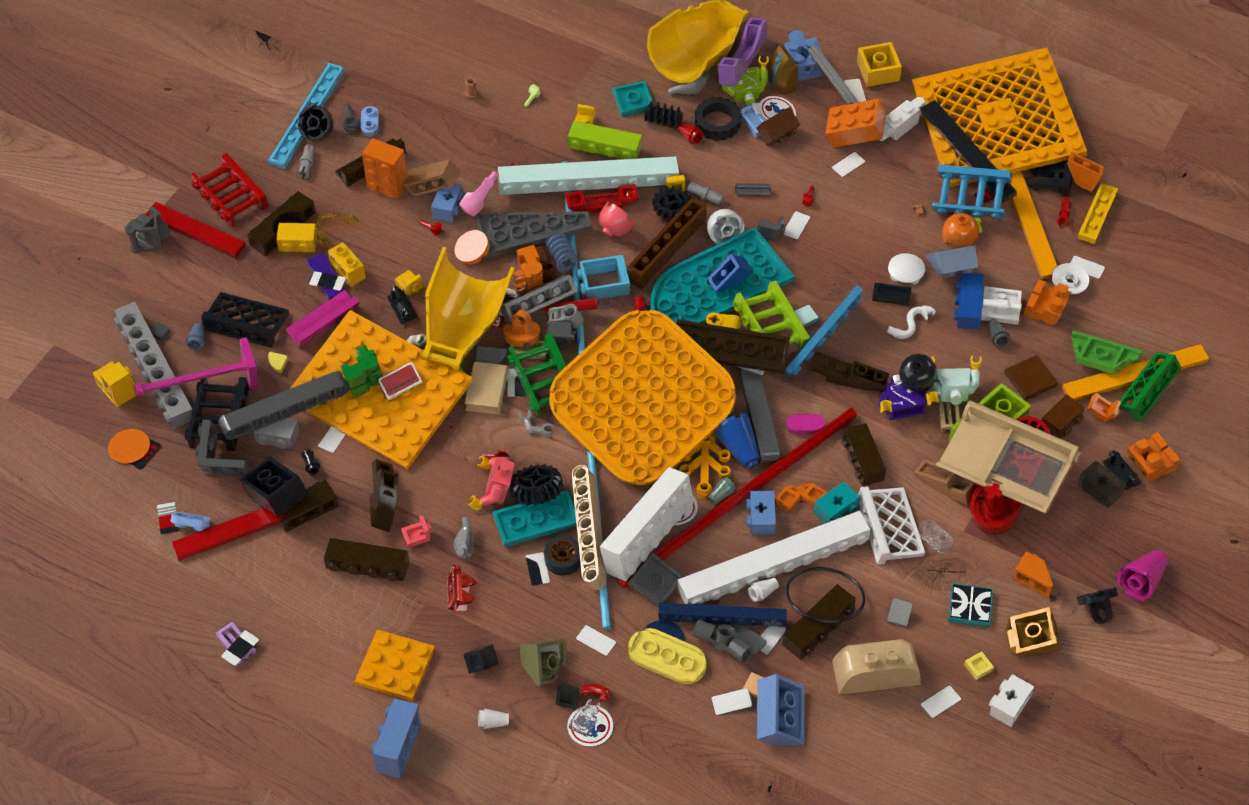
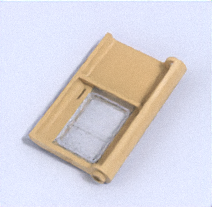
M970 400L963 411L960 425L940 461L936 463V466L983 487L986 485L992 486L993 482H998L1003 496L1046 514L1073 463L1079 461L1082 452L1079 451V446Z

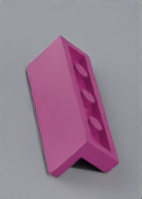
M343 290L288 327L286 332L298 348H300L344 318L350 310H356L360 300L356 295L351 298Z

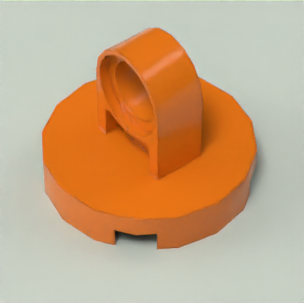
M519 310L512 317V322L505 324L503 337L512 346L523 347V344L530 343L531 346L540 339V327L537 323L531 321V316L527 311Z

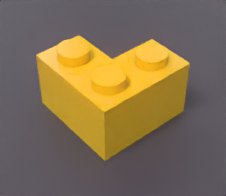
M111 361L93 372L96 384L116 407L121 406L136 396L134 390L135 383L131 379L132 373L127 366L123 367L120 362L114 364Z

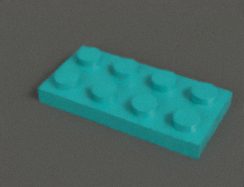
M568 490L562 491L561 495L557 496V499H551L550 503L545 502L543 505L537 504L534 506V504L527 506L525 503L492 511L504 548L577 527L576 512Z

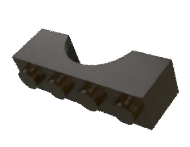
M299 191L290 196L285 203L277 207L271 215L264 218L257 227L247 234L250 247L266 257L278 246L276 233L279 223H305L316 213L314 201Z

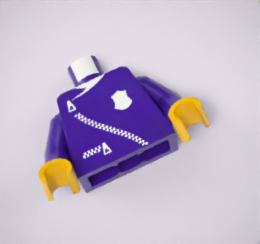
M894 375L891 377V383L887 385L886 391L882 393L878 406L880 407V413H883V411L888 412L889 420L921 415L925 412L926 402L928 405H931L932 402H939L938 393L935 391L913 393V391L903 387L899 375Z

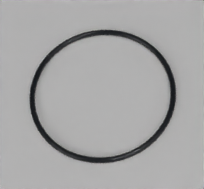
M826 567L804 569L794 574L786 585V597L791 606L803 616L824 623L844 622L857 616L865 605V593L861 585L850 575L836 569ZM813 570L832 571L849 578L858 586L862 594V604L856 613L847 618L838 620L819 619L804 613L794 605L789 596V586L793 579L802 573Z

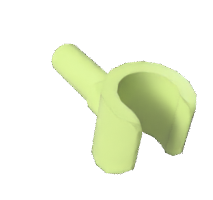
M535 84L531 85L528 90L531 95L525 102V107H528L534 98H538L541 94L539 87Z

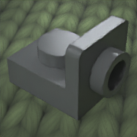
M780 217L778 224L760 220L757 230L764 239L778 242L780 235L783 236L786 230V225H783L784 218Z

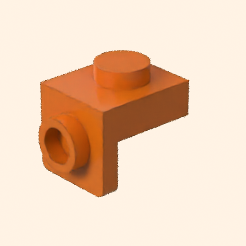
M1095 393L1091 397L1087 411L1103 422H1107L1117 417L1120 412L1119 406L1121 401L1116 400L1111 403Z

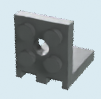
M203 420L202 426H199L198 436L201 438L200 445L196 447V456H198L197 466H201V470L205 471V475L244 477L252 471L245 460L215 459L218 429L211 420Z

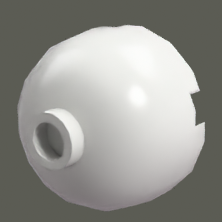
M720 209L714 212L707 223L709 236L717 245L743 233L745 227L741 217L730 209Z

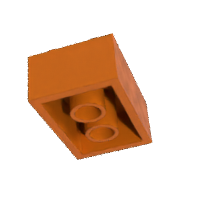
M880 99L831 107L829 109L825 135L833 148L883 139L887 112Z
M372 138L362 152L367 188L373 192L399 200L406 190V187L403 185L407 178L404 149Z

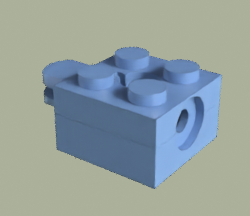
M792 31L789 34L788 42L783 43V45L798 65L797 81L824 77L825 73L808 52V49L813 45H817L821 50L817 38L806 39L802 31Z

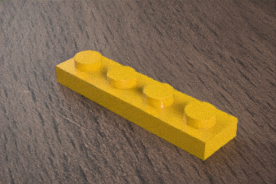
M1103 183L1100 184L1077 239L1092 244L1096 243L1118 188Z

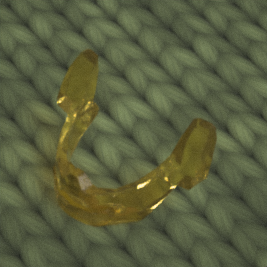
M335 212L320 214L315 224L317 234L320 236L318 241L321 245L326 246L331 243V240L324 234L321 227L322 221L327 217H337L346 224H356L359 220L354 215L345 217Z

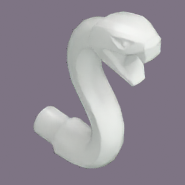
M926 305L914 307L907 314L908 330H900L899 328L896 329L889 326L887 333L897 339H907L916 330L915 315L921 314L927 321L928 315L932 314L934 316L936 310Z

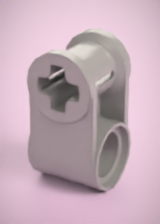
M574 304L552 307L548 310L549 321L572 322V328L581 326L584 321V317Z

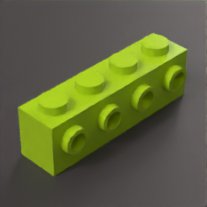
M573 121L568 134V148L619 159H638L642 148V135Z

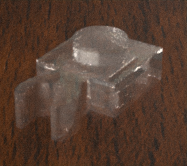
M592 699L587 701L585 710L580 708L577 710L569 723V729L585 737L589 735L597 722V717L594 715L600 711V703L595 708L590 707Z

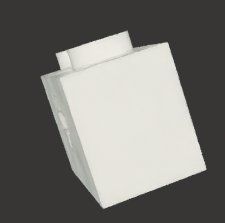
M1013 674L1008 681L1004 679L999 688L1001 692L998 696L994 695L989 703V706H991L989 715L1012 727L1031 698L1034 686Z

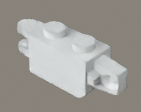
M917 97L911 102L906 100L889 113L885 119L883 139H879V141L882 142L888 137L898 140L919 123L920 108L925 104V99Z

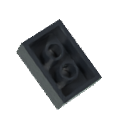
M271 456L240 479L249 497L277 517L285 513L288 508L301 501L308 494L299 475Z

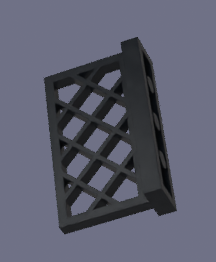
M220 292L208 312H203L201 319L204 330L237 339L247 337L248 342L272 348L275 343L274 337L288 317L289 310ZM224 299L230 301L231 303L222 305L221 301ZM239 305H247L248 307L243 308V309H238L237 306H239ZM234 307L235 311L233 312H225V310ZM262 309L265 312L256 314L255 310ZM219 311L223 313V315L214 314ZM248 312L252 313V316H248L245 318H243L242 314ZM273 314H281L280 317L274 319L272 317ZM239 316L240 319L236 320L232 319V317ZM267 316L270 319L264 322H260L259 320L260 318ZM254 320L257 322V324L248 323ZM272 324H273V326H274L273 329L266 327V326H269V325H272Z

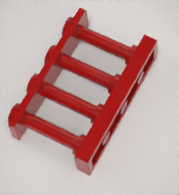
M225 153L221 156V167L201 178L194 172L191 173V185L194 190L200 192L204 201L210 203L213 211L220 214L222 221L233 227L235 226L233 219L235 215L253 205H258L264 210L268 207L266 195ZM223 173H229L231 176L211 189L205 185ZM234 183L239 184L241 187L220 200L215 196L216 193ZM243 194L250 196L249 200L231 210L224 206Z

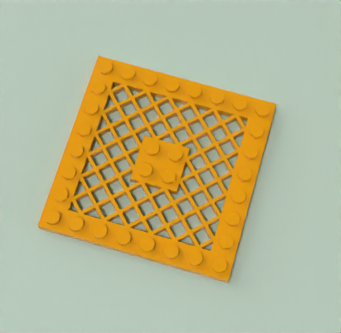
M1047 47L912 79V86L916 97L925 99L924 105L933 100L941 102L940 106L948 115L957 120L956 124L958 126L962 122L968 124L966 128L959 127L967 136L972 137V142L982 153L988 155V160L997 170H1008L1011 173L1066 161L1069 159L1071 151L1081 156H1087L1086 146ZM1027 72H1029V73H1031V74H1033V75H1032L1031 77H1029V76H1026L1025 74H1026ZM1012 76L1016 79L1014 81H1011L1008 78ZM995 80L999 83L997 85H994L991 82ZM1022 80V81L1027 82V83H1026V85L1024 86V85L1019 84V82ZM978 84L982 87L980 89H977L974 86ZM1005 84V85L1010 86V87H1009V89L1007 90V89L1002 88V86ZM1031 85H1034V86H1037L1038 88H1037L1036 90H1034V89L1030 88V86H1031ZM961 88L965 91L962 94L960 92H957V90ZM988 88L992 90L991 94L985 92V90ZM1014 89H1017V90H1020L1021 92H1020L1019 94H1017V93H1014L1013 90H1014ZM943 92L948 95L945 98L943 96H940V94ZM969 93L975 94L974 98L967 95ZM1000 93L1003 95V97L999 98L996 96V94ZM1025 93L1032 95L1030 99L1024 97ZM952 97L958 98L957 102L950 99ZM983 97L986 99V101L982 102L979 100V98ZM1036 98H1040V99H1042V102L1039 103V102L1034 101V100H1035ZM966 101L969 104L968 106L962 105V102ZM1020 101L1022 103H1025V106L1022 107L1017 104ZM948 105L952 108L951 110L945 109V106ZM1032 106L1037 109L1035 111L1029 110V107ZM957 109L963 111L961 115L955 112ZM1041 110H1042V111L1047 112V115L1044 116V115H1041V114H1039V113H1040ZM967 114H970L974 117L972 119H969L966 116ZM923 115L939 165L969 167L962 161L963 159L960 156L956 157L957 152ZM1023 115L1030 116L1029 120L1022 118ZM1037 119L1042 122L1040 124H1036L1033 121ZM1047 123L1049 125H1052V128L1049 129L1044 126ZM975 127L978 129V131H971V128ZM1028 128L1034 129V133L1028 132ZM1014 132L1018 135L1016 137H1013L1010 135V133ZM1040 132L1047 134L1044 138L1038 136ZM994 136H997V137H999V138H1001V139H1000L999 141H996V140H993L992 138H993ZM1024 136L1029 138V140L1025 142L1021 138ZM1052 136L1058 140L1056 142H1053L1049 139ZM977 140H979V141H982L983 143H982V145L980 146V145L976 144L975 142H976ZM1007 140L1011 142V145L1008 146L1003 143ZM1033 141L1039 142V146L1033 145ZM987 145L994 146L993 150L986 148ZM1019 145L1023 148L1020 151L1015 149V146ZM1001 149L1004 150L1005 153L1002 155L1000 153H997V151ZM952 178L949 188L960 186L961 180ZM970 180L968 184L977 182V180Z

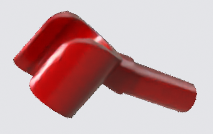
M810 186L808 193L803 195L802 204L808 207L814 202V197L811 196L815 188L814 186Z
M423 220L419 222V224L430 229L434 236L443 232L440 222L434 225Z
M499 450L496 454H482L488 459L510 457L504 450Z

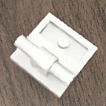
M984 286L981 320H997L1000 323L1018 325L1022 291Z

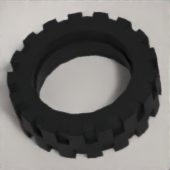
M723 97L709 98V100L702 101V104H699L695 110V127L700 128L705 138L709 140L710 138L714 141H718V139L726 140L728 137L732 138L741 127V110L730 99L726 98L725 100ZM712 112H723L731 116L732 121L727 125L713 126L708 124L704 117Z

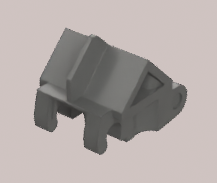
M154 207L149 208L152 215H139L135 220L132 219L125 227V232L130 239L132 253H139L141 250L163 249L162 239L169 237L168 224L162 221L161 213Z

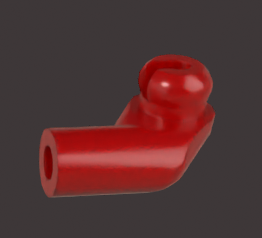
M594 683L581 686L582 696L599 694L600 701L610 699L609 688L601 684Z

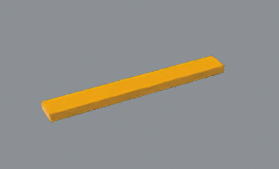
M1022 172L1011 173L1012 183L1010 184L1017 191V195L1011 198L1041 280L1050 279L1054 269L1057 267V263Z
M1201 344L1168 353L1176 355L1182 367L1181 370L1209 361V357ZM1151 359L1128 365L1114 374L1103 372L1063 384L1062 389L1065 395L1067 394L1075 401L1092 397L1095 393L1102 394L1132 385ZM1159 359L1156 365L1163 362L1164 359ZM1155 372L1148 374L1145 378L1152 376Z

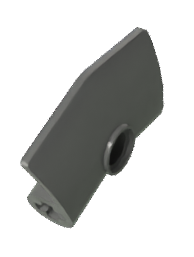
M700 619L697 621L692 635L695 638L714 644L716 650L728 652L742 663L754 657L767 644L765 639L745 625L714 624Z

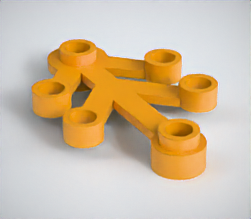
M713 434L683 461H689L691 456L700 449L701 455L690 464L681 465L679 468L680 472L688 470L685 474L690 476L691 472L701 465V483L696 488V494L701 499H708L707 497L712 492V486L708 483L709 466L722 479L725 477L729 478L730 468L720 465L709 455L710 449L719 456V460L723 463L728 462L731 456L729 450H722L715 444Z

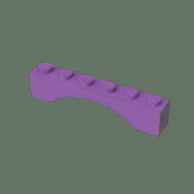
M751 17L746 23L742 40L736 53L731 58L723 57L718 64L719 84L726 86L737 85L768 38L767 19Z

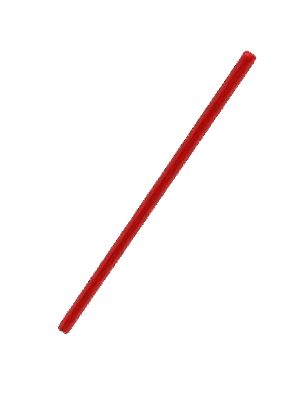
M853 408L846 410L665 543L653 554L661 560L667 558L748 498L751 491L759 490L857 417V412ZM642 562L639 565L635 573L631 575L627 579V581H623L618 578V583L622 588H626L627 586H629V581L636 574V572L639 570V568L643 565L644 562Z

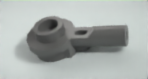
M347 104L344 106L346 117L343 128L348 132H354L360 128V121L352 114L351 107Z

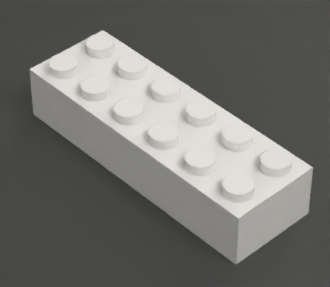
M669 467L600 545L606 573L627 581L635 573L639 565L647 559L650 552L659 545L662 538L670 532L674 524L681 519L686 510L693 505L694 499L688 474Z

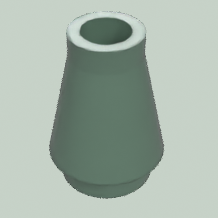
M727 477L720 479L707 498L715 506L734 494L736 486Z

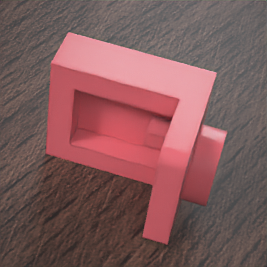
M423 515L419 516V523L401 528L408 548L431 541L430 533L432 528L430 522L425 521Z

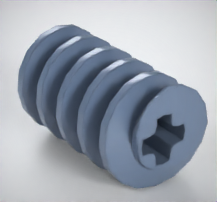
M565 234L551 235L545 240V245L557 269L563 273L569 271L576 264L577 255L570 245Z

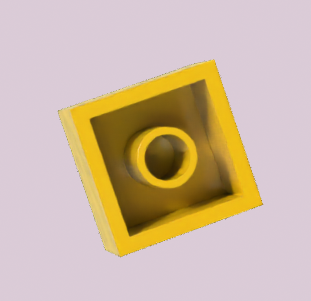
M892 42L858 48L857 64L866 87L900 81L902 66Z

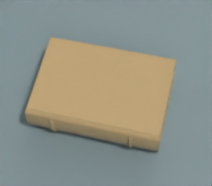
M474 361L471 373L473 382L467 390L465 411L499 415L503 405L506 382L508 381L509 368L507 365Z

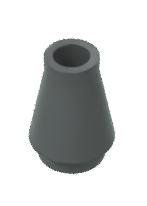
M997 320L990 321L988 328L992 343L997 347L1007 345L1010 340L1009 333Z

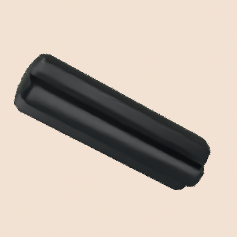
M736 184L735 193L737 195H770V185Z

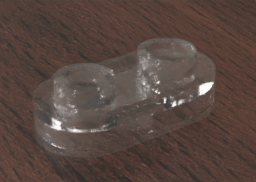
M924 520L919 524L918 532L920 537L939 553H947L952 549L953 537L936 522Z

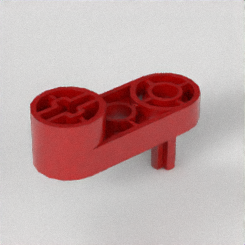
M1025 416L1016 419L1050 434L1049 428L1038 418ZM1014 444L1011 445L996 474L1004 477L1005 472L1015 471L1019 475L1011 481L1032 490L1041 470L1046 467L1050 459L1027 449L1023 453V448ZM993 482L992 486L986 485L983 487L977 485L970 503L972 521L976 527L985 533L993 535L1010 530L1017 522L1024 508V504L1010 498L1007 500L1003 496L998 482Z

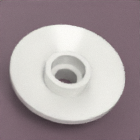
M1065 263L1054 269L1052 281L1056 286L1058 283L1068 286V291L1072 292L1071 295H1076L1087 289L1089 276L1079 265Z

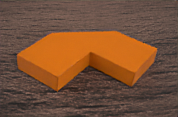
M806 483L803 486L795 487L793 485L785 486L775 498V504L791 513L800 500L814 507V502L828 492L814 483Z

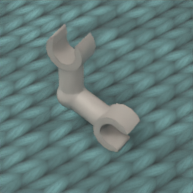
M528 410L527 417H523L521 412H519V420L525 424L527 433L542 434L545 438L552 437V432L545 431L553 430L552 424L546 423L543 426H533L531 411Z

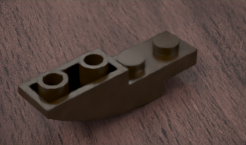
M819 352L815 353L810 371L827 376L826 381L862 390H885L890 373L857 361L849 364Z
M375 459L372 463L373 493L370 496L371 527L389 532L396 508L398 474L393 473L392 464Z

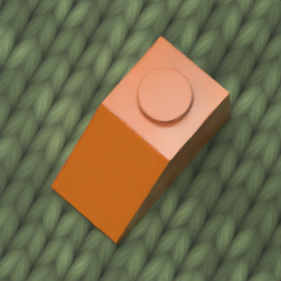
M1071 151L1067 164L1075 184L1084 190L1092 192L1102 176L1104 166Z
M1026 551L1016 566L1012 579L1049 598L1053 583L1045 561L1038 555Z

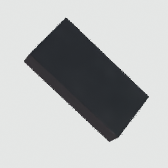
M875 282L872 301L909 306L911 287Z

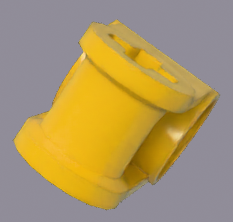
M710 313L706 317L707 324L741 329L742 320L737 315Z

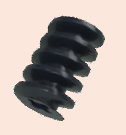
M651 100L647 106L644 121L649 120V123L655 121L656 124L662 122L663 126L669 123V127L673 128L675 125L676 129H678L683 120V112H681L679 106L676 111H674L673 105L667 109L666 103L662 108L660 107V102L654 106L653 100Z

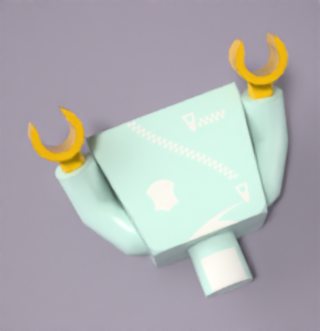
M973 355L971 356L970 366L972 370L970 368L937 369L938 378L930 391L937 392L942 402H952L954 405H959L962 401H968V396L973 394L979 387L980 371H978V368L981 367V356L977 363L973 362ZM931 356V359L935 363V358Z

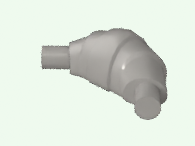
M707 71L690 83H681L669 88L668 92L670 95L675 93L686 95L698 94L705 87L710 74Z
M463 517V527H461L455 537L453 546L458 556L468 559L471 558L474 552V535L470 517Z

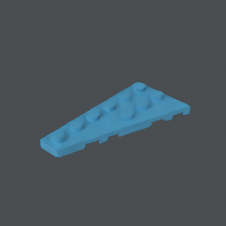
M857 285L785 369L784 375L788 378L792 375L796 376L803 368L801 365L813 357L815 349L817 347L820 348L824 344L827 336L830 338L836 332L838 324H842L849 316L850 310H854L861 302L862 288Z

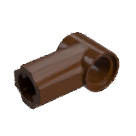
M536 247L542 265L543 282L548 283L557 278L556 265L547 247Z

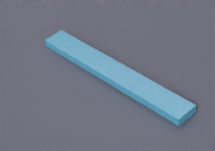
M328 63L268 160L269 165L281 169L286 168L304 139L298 129L299 114L310 105L321 107L325 105L344 74V67Z

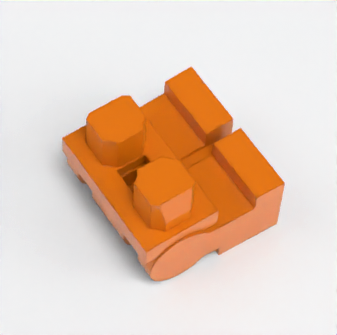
M531 245L518 249V271L513 273L515 282L513 287L517 295L543 285L542 265L535 246Z
M1038 279L1026 304L1023 316L1037 321L1042 320L1049 325H1055L1060 319L1072 292L1068 291L1069 287L1064 284L1058 283L1057 286L1054 285L1052 288L1045 285V281Z
M1158 432L1151 435V438L1148 440L1143 438L1137 441L1127 450L1128 456L1134 459V463L1142 473H1146L1145 477L1150 482L1162 475L1165 476L1178 470L1180 458L1171 447H1168V444Z

